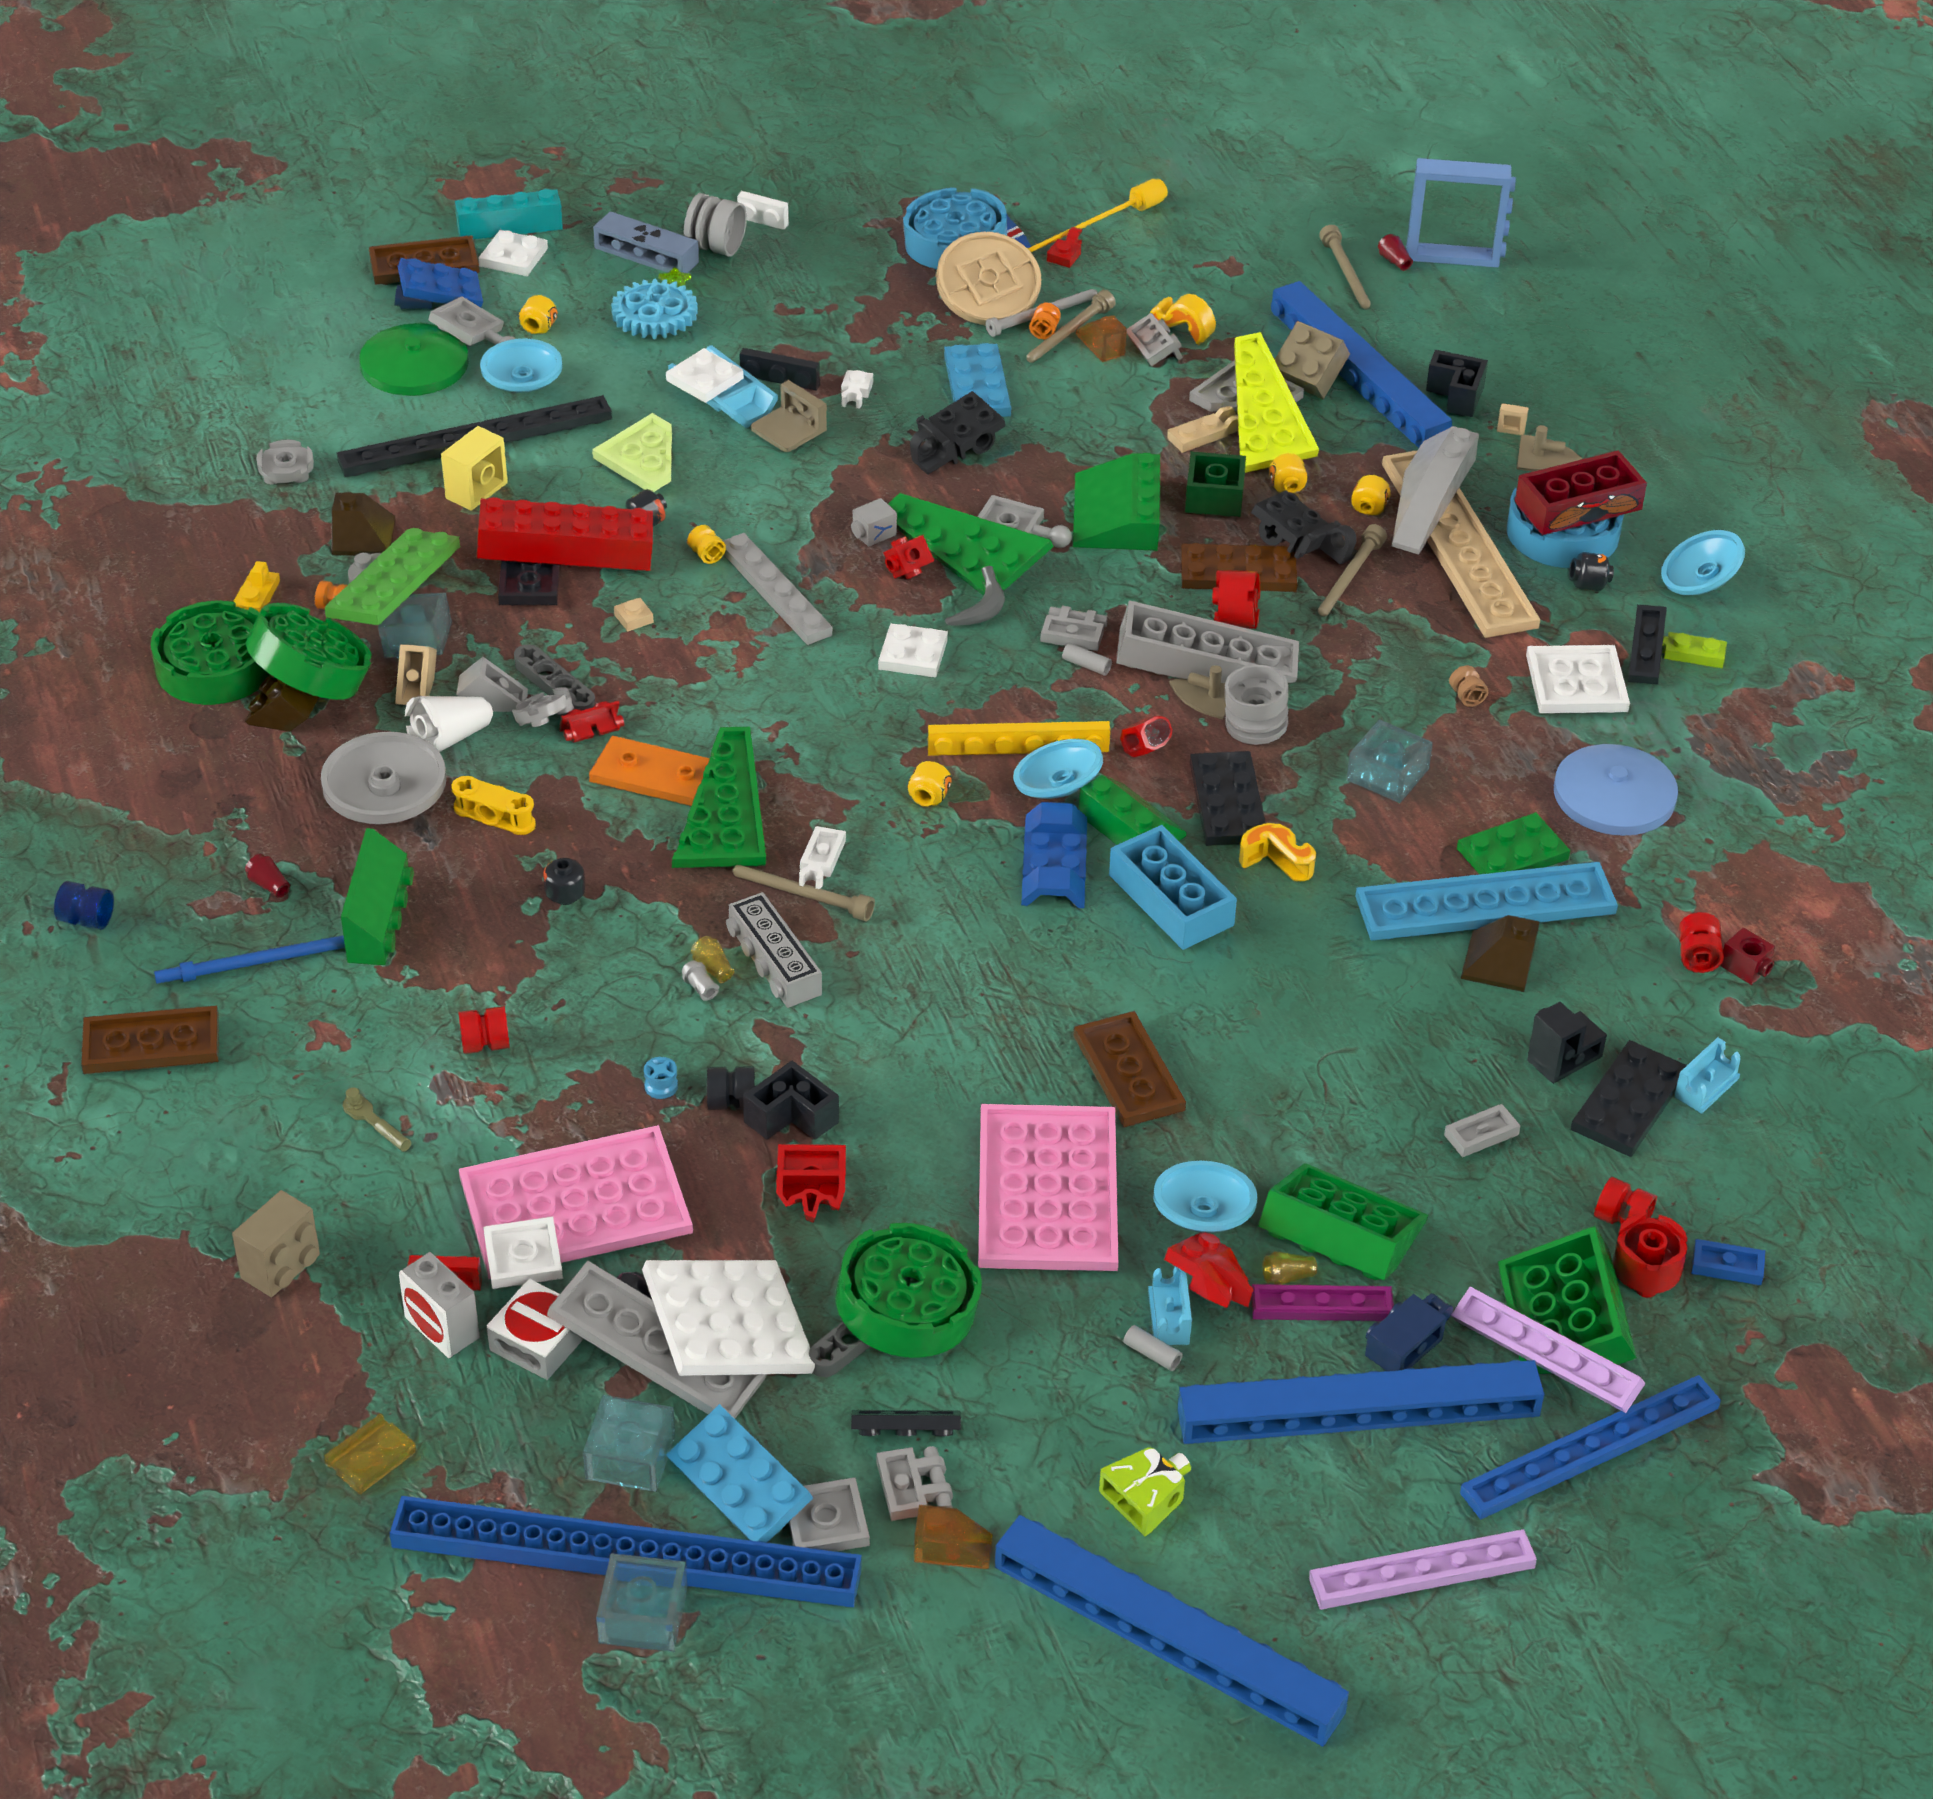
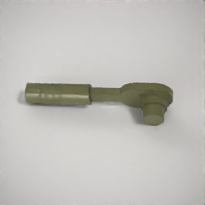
M352 1087L347 1089L346 1097L343 1101V1109L349 1116L356 1120H366L378 1133L402 1152L410 1148L411 1141L384 1119L374 1114L373 1105L360 1094L358 1088Z

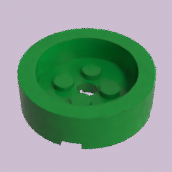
M205 601L188 605L166 617L167 622L160 629L156 628L151 638L153 662L160 686L168 694L179 700L200 705L229 703L256 692L260 684L271 675L255 662L246 647L247 638L260 612L252 607L248 610L236 607L235 602ZM216 642L214 648H212L211 644L207 643Z
M270 603L261 609L246 641L249 654L259 666L285 684L314 696L344 700L356 695L371 665L369 660L372 656L369 648L356 634L331 618L326 617L325 621L309 615L310 609L288 603Z
M891 1223L888 1229L876 1232L870 1229L853 1240L844 1254L836 1289L837 1310L846 1327L859 1340L876 1350L910 1358L938 1355L958 1345L967 1336L972 1327L982 1288L979 1267L974 1266L967 1256L968 1250L961 1243L937 1229L913 1223ZM904 1278H915L918 1283H911L910 1286H907Z

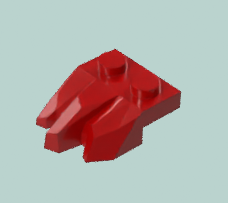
M778 1144L776 1193L785 1207L802 1202L806 1221L813 1223L820 1204L829 1205L831 1210H839L846 1188V1145Z
M1200 1232L1168 1248L1164 1260L1193 1276L1188 1289L1225 1308H1228L1230 1300L1248 1307L1253 1288L1249 1285L1248 1278L1231 1248L1222 1244L1218 1237L1210 1233Z

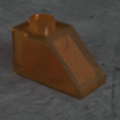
M1114 315L1089 322L1076 330V335L1102 362L1125 355L1127 328Z
M919 1505L915 1530L914 1562L989 1570L993 1541L992 1533L957 1508Z

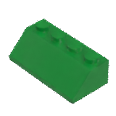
M366 828L341 914V923L347 963L386 965L389 953H393L395 950L396 937L394 933L395 930H400L401 908H406L408 899L406 888L413 883L414 871L413 867L408 866L407 853L373 828Z

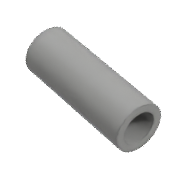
M1068 643L1064 648L1062 655L1064 660L1104 676L1109 673L1112 666L1111 659Z
M1136 1325L1131 1326L1124 1337V1344L1170 1371H1174L1182 1359V1352Z

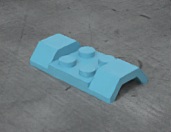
M710 345L706 348V350L741 368L714 346ZM673 363L669 364V370L675 367L676 365ZM743 369V379L706 403L718 412L722 410L736 422L748 428L753 422L771 413L778 401V395Z

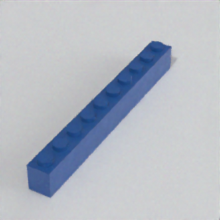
M1298 281L1273 289L1271 312L1287 325L1290 330L1299 321L1344 341L1350 355L1339 375L1418 448H1420L1423 441L1452 427L1453 420L1303 283Z
M1513 1360L1503 1363H1476L1473 1365L1440 1366L1424 1369L1407 1368L1398 1371H1371L1368 1373L1334 1374L1332 1376L1319 1377L1302 1376L1293 1379H1264L1253 1382H1228L1214 1385L1196 1384L1188 1387H1179L1177 1410L1184 1444L1540 1417L1544 1391L1535 1360Z
M1019 1515L996 1544V1569L1324 1747L1346 1714L1349 1691L1343 1689L1337 1682L1324 1679L1308 1670L1302 1663L1285 1658L1276 1653L1270 1646L1258 1643L1241 1634L1235 1627L1224 1625L1209 1617L1203 1610L1192 1608L1179 1601L1170 1592L1159 1590L1144 1582L1138 1575L1131 1572L1127 1573L1114 1566L1105 1557L1094 1555L1079 1547L1073 1540L1062 1538L1049 1531L1040 1522L1031 1521Z

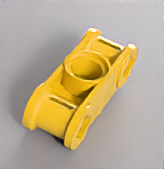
M461 776L452 782V792L456 795L454 811L457 815L510 831L516 835H526L535 829V818L531 813L534 808V801L531 796L478 780L472 776Z

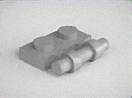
M1062 606L1061 608L1050 607L1049 615L1046 616L1041 630L1040 642L1063 646L1071 643L1086 650L1098 651L1104 627L1107 626L1108 616L1097 614V611L1088 610L1087 612L1071 610L1069 606Z
M930 1446L925 1448L923 1451L924 1457L915 1459L913 1447L877 1453V1466L891 1521L927 1515V1502L937 1504L940 1514H947L953 1510L951 1485L946 1483L944 1477L946 1472L945 1462L939 1456L936 1447ZM926 1475L929 1477L931 1484L922 1485L920 1476Z

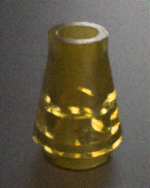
M704 936L693 944L691 948L692 959L702 962L706 967V971L715 977L719 983H724L732 978L735 971L730 966L717 939H713L711 936Z
M1274 1251L1263 1259L1265 1281L1274 1285H1283L1303 1278L1315 1277L1317 1274V1262L1314 1256H1301Z

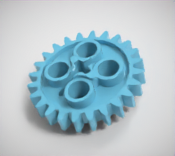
M644 279L641 285L633 282L632 288L624 286V292L617 291V297H613V303H611L613 321H616L617 327H623V332L631 330L632 336L641 333L642 338L651 335L653 339H656L659 334L666 338L667 333L677 335V330L686 331L685 326H692V321L696 320V314H698L696 296H692V290L686 291L685 285L677 287L676 281L667 284V279L663 280L662 283H658L657 279H653L652 283H648Z

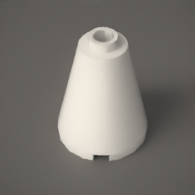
M413 697L407 702L405 708V717L410 716L411 725L406 726L407 734L428 741L441 752L488 726L493 716V710L490 703L483 697Z

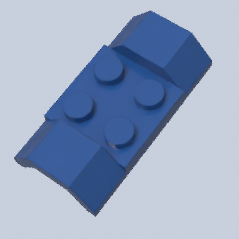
M1041 802L1026 814L1021 906H1028L1040 895L1066 896L1078 908H1084L1087 817L1073 803Z

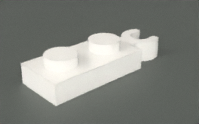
M819 826L815 827L800 861V886H804L808 880L816 881L815 889H820L823 886V876L831 877L846 842V831Z

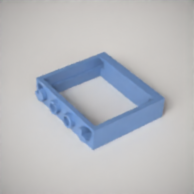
M1417 158L1406 250L1413 261L1499 267L1500 257H1505L1506 242H1502L1503 236H1508L1510 221L1506 220V214H1511L1513 198H1509V192L1515 191L1516 177H1511V165ZM1426 180L1501 186L1493 248L1418 243Z

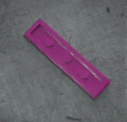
M1252 1284L1253 1319L1383 1321L1394 1306L1392 1286Z

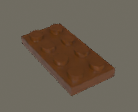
M472 235L369 247L375 285H390L401 282L398 270L400 258H414L432 264L441 263L448 267L459 269L468 268L480 273Z
M1181 543L1182 589H1213L1217 587V570L1258 571L1260 591L1296 592L1297 569L1296 558L1294 557L1296 553L1295 551L1289 553L1286 546Z
M217 1005L83 1017L81 1060L83 1074L218 1062L219 1013Z
M1135 1011L1074 1027L1073 1036L1112 1107H1115V1113L1123 1127L1186 1110V1100Z

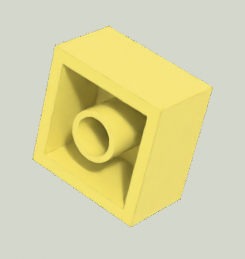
M477 426L441 453L445 497L472 511L480 505L481 498H489L508 483L504 438Z

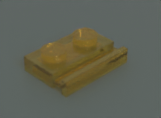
M380 1413L324 1455L325 1464L336 1470V1474L356 1492L362 1494L417 1451L415 1442L393 1423L389 1424Z

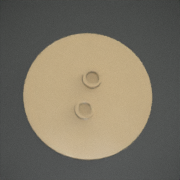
M975 232L956 239L944 250L937 267L936 283L942 300L955 314L972 323L986 325L987 319L996 317L999 320L1032 309L1041 288V272L1035 257L1017 240L995 232Z

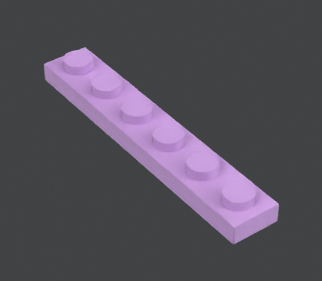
M1469 1287L1451 1314L1458 1323L1527 1360H1535L1536 1365L1624 1413L1628 1411L1645 1385L1643 1379L1636 1374L1472 1287Z
M1523 1529L1310 1570L1309 1580L1321 1610L1533 1569L1537 1559Z

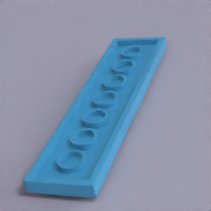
M1600 862L1356 888L1355 895L1371 941L1474 930L1507 915L1547 922L1616 914L1618 907Z

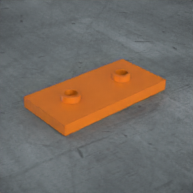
M612 735L589 773V782L691 806L710 758Z

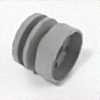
M698 193L691 201L686 213L684 236L698 240L699 249L708 250L710 248L714 253L733 256L740 247L744 237L747 220L746 208L740 202L727 199L720 201L716 196Z
M1258 664L1241 667L1227 677L1225 683V723L1228 733L1236 740L1254 745L1266 744L1279 739L1288 727V683L1286 677L1275 668Z

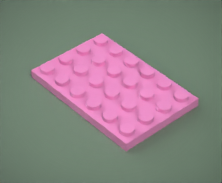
M981 1104L979 1268L1118 1271L1115 1107Z
M659 1125L459 1169L460 1181L488 1279H491L483 1229L485 1226L553 1217L561 1263L693 1233L692 1222Z

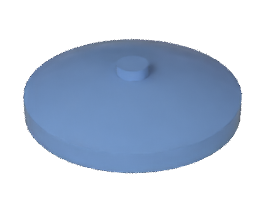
M1600 744L1574 751L1560 763L1554 781V795L1558 805L1565 814L1580 825L1604 834L1625 836L1646 833L1663 825L1674 812L1678 787L1671 771L1654 756L1628 746Z

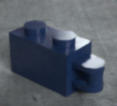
M1434 1293L1429 1294L1423 1300L1412 1294L1403 1303L1398 1302L1395 1304L1383 1321H1377L1369 1328L1366 1333L1367 1345L1365 1356L1386 1371L1411 1368L1443 1340L1445 1323L1451 1316L1453 1307L1442 1301Z

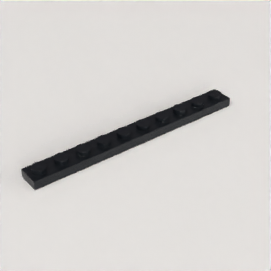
M604 395L340 451L337 452V460L344 477L358 476L362 473L385 470L390 467L413 464L432 458H440L442 452L477 426L503 437L504 443L612 420V410Z

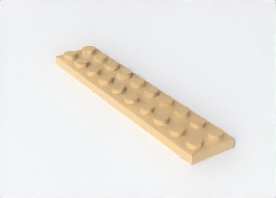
M1417 451L1383 456L1382 466L1400 495L1405 470ZM1458 488L1427 540L1485 638L1539 629V616L1461 489Z

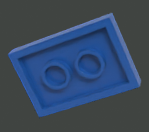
M400 258L398 270L404 297L447 304L462 296L477 306L482 307L483 298L477 272L468 268L448 267L441 263H426L414 258Z

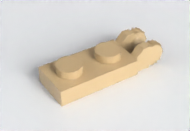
M1231 406L1219 408L1215 414L1213 413L1168 429L1167 439L1182 453L1228 437L1229 434L1238 431V415H1235L1236 413Z

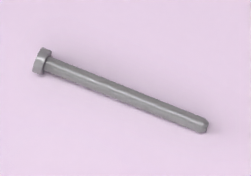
M1090 289L1051 303L1057 306L1059 310H1063L1093 300V296L1098 292L1095 289ZM1036 308L999 320L996 317L987 319V332L991 337L1000 335L1003 329L1030 321L1034 316Z

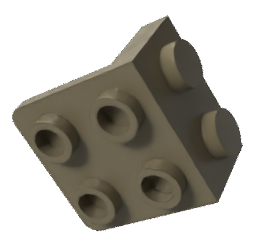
M788 380L781 384V407L753 422L751 430L783 452H790L827 430L826 403Z

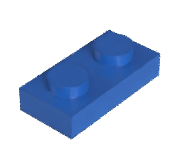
M1695 1239L1691 1274L1761 1286L1764 1277L1765 1250Z

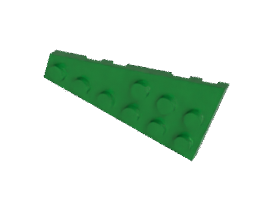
M899 493L888 503L897 513V529L911 540L923 535L932 556L983 596L986 590L981 570L983 567H993L996 579L1004 591L1054 547L1050 539Z
M750 727L719 728L711 750L710 760L703 772L702 782L698 786L687 816L686 826L681 833L677 851L674 852L672 868L766 865Z

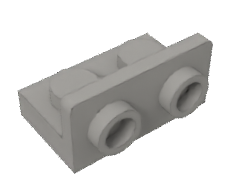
M1152 313L1125 330L1130 340L1151 366L1171 353L1174 354L1178 361L1183 358L1179 351L1182 345L1174 333L1169 335L1168 333L1171 331L1164 320L1160 319L1158 321Z

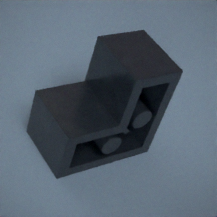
M1435 350L1429 364L1426 391L1448 396L1446 412L1459 416L1473 417L1484 389L1488 360Z
M1560 1001L1549 1008L1541 1009L1535 1015L1527 1061L1554 1084L1600 1059L1603 1056L1607 1034L1581 1011L1574 1014Z
M793 1060L743 1095L744 1123L766 1140L791 1122L814 1140L839 1123V1095Z

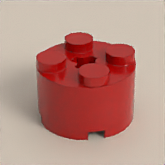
M1217 570V587L1213 588L1212 595L1213 605H1218V611H1215L1214 621L1246 629H1257L1260 609H1258V600H1260V576L1257 573L1258 571Z
M1648 1213L1631 1216L1622 1223L1612 1262L1615 1274L1623 1284L1636 1290L1637 1294L1641 1297L1651 1298L1656 1293L1670 1290L1679 1282L1687 1255V1236L1684 1229L1674 1220L1659 1215L1658 1219L1647 1217Z

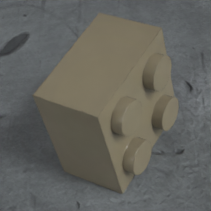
M1297 321L1274 360L1284 379L1304 388L1305 392L1324 399L1350 353L1342 339Z
M280 1190L232 1232L241 1279L271 1298L282 1288H286L296 1275L305 1267L312 1265L320 1255L313 1209L283 1190Z

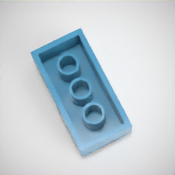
M1163 825L1111 848L1109 876L1182 950L1234 926L1237 898Z

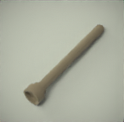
M1336 225L1325 226L1319 234L1323 245L1332 249L1361 308L1368 309L1371 303L1340 244L1342 234Z
M1101 290L1094 295L1088 308L1028 353L1027 361L1034 363L1094 315L1110 311L1116 304L1112 293L1108 290Z
M1372 524L1366 528L1362 534V546L1318 608L1320 616L1325 617L1330 613L1371 551L1382 547L1387 539V533L1381 526Z
M736 865L733 868V874L736 877L847 909L849 914L853 915V918L861 921H869L874 911L875 899L870 896L860 894L859 896L854 895L851 898L824 889H815L816 887L807 884L800 886L797 881L746 866Z

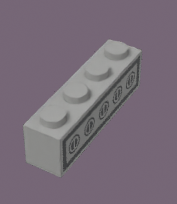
M763 892L729 904V918L726 920L728 931L732 937L736 936L744 954L746 957L753 959L758 974L768 980L771 991L776 998L780 997L785 1006L789 1008L822 995V972Z

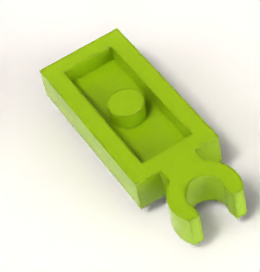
M1669 632L1668 637L1664 636L1662 653H1665L1664 659L1723 669L1727 641Z

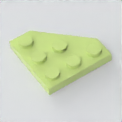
M653 413L592 449L593 459L644 490L650 489L655 492L671 482L672 424Z

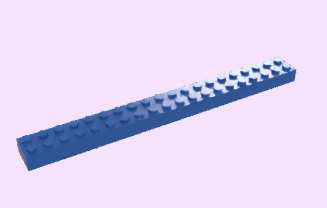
M401 1496L390 1530L392 1548L853 1608L862 1569V1555L408 1496Z

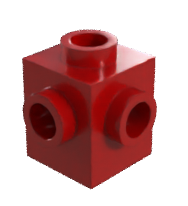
M923 535L908 541L907 536L891 542L892 549L883 552L886 567L893 574L894 578L905 575L906 579H910L922 573L920 567L934 562Z

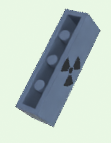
M611 211L593 226L595 249L682 278L699 263L698 240Z

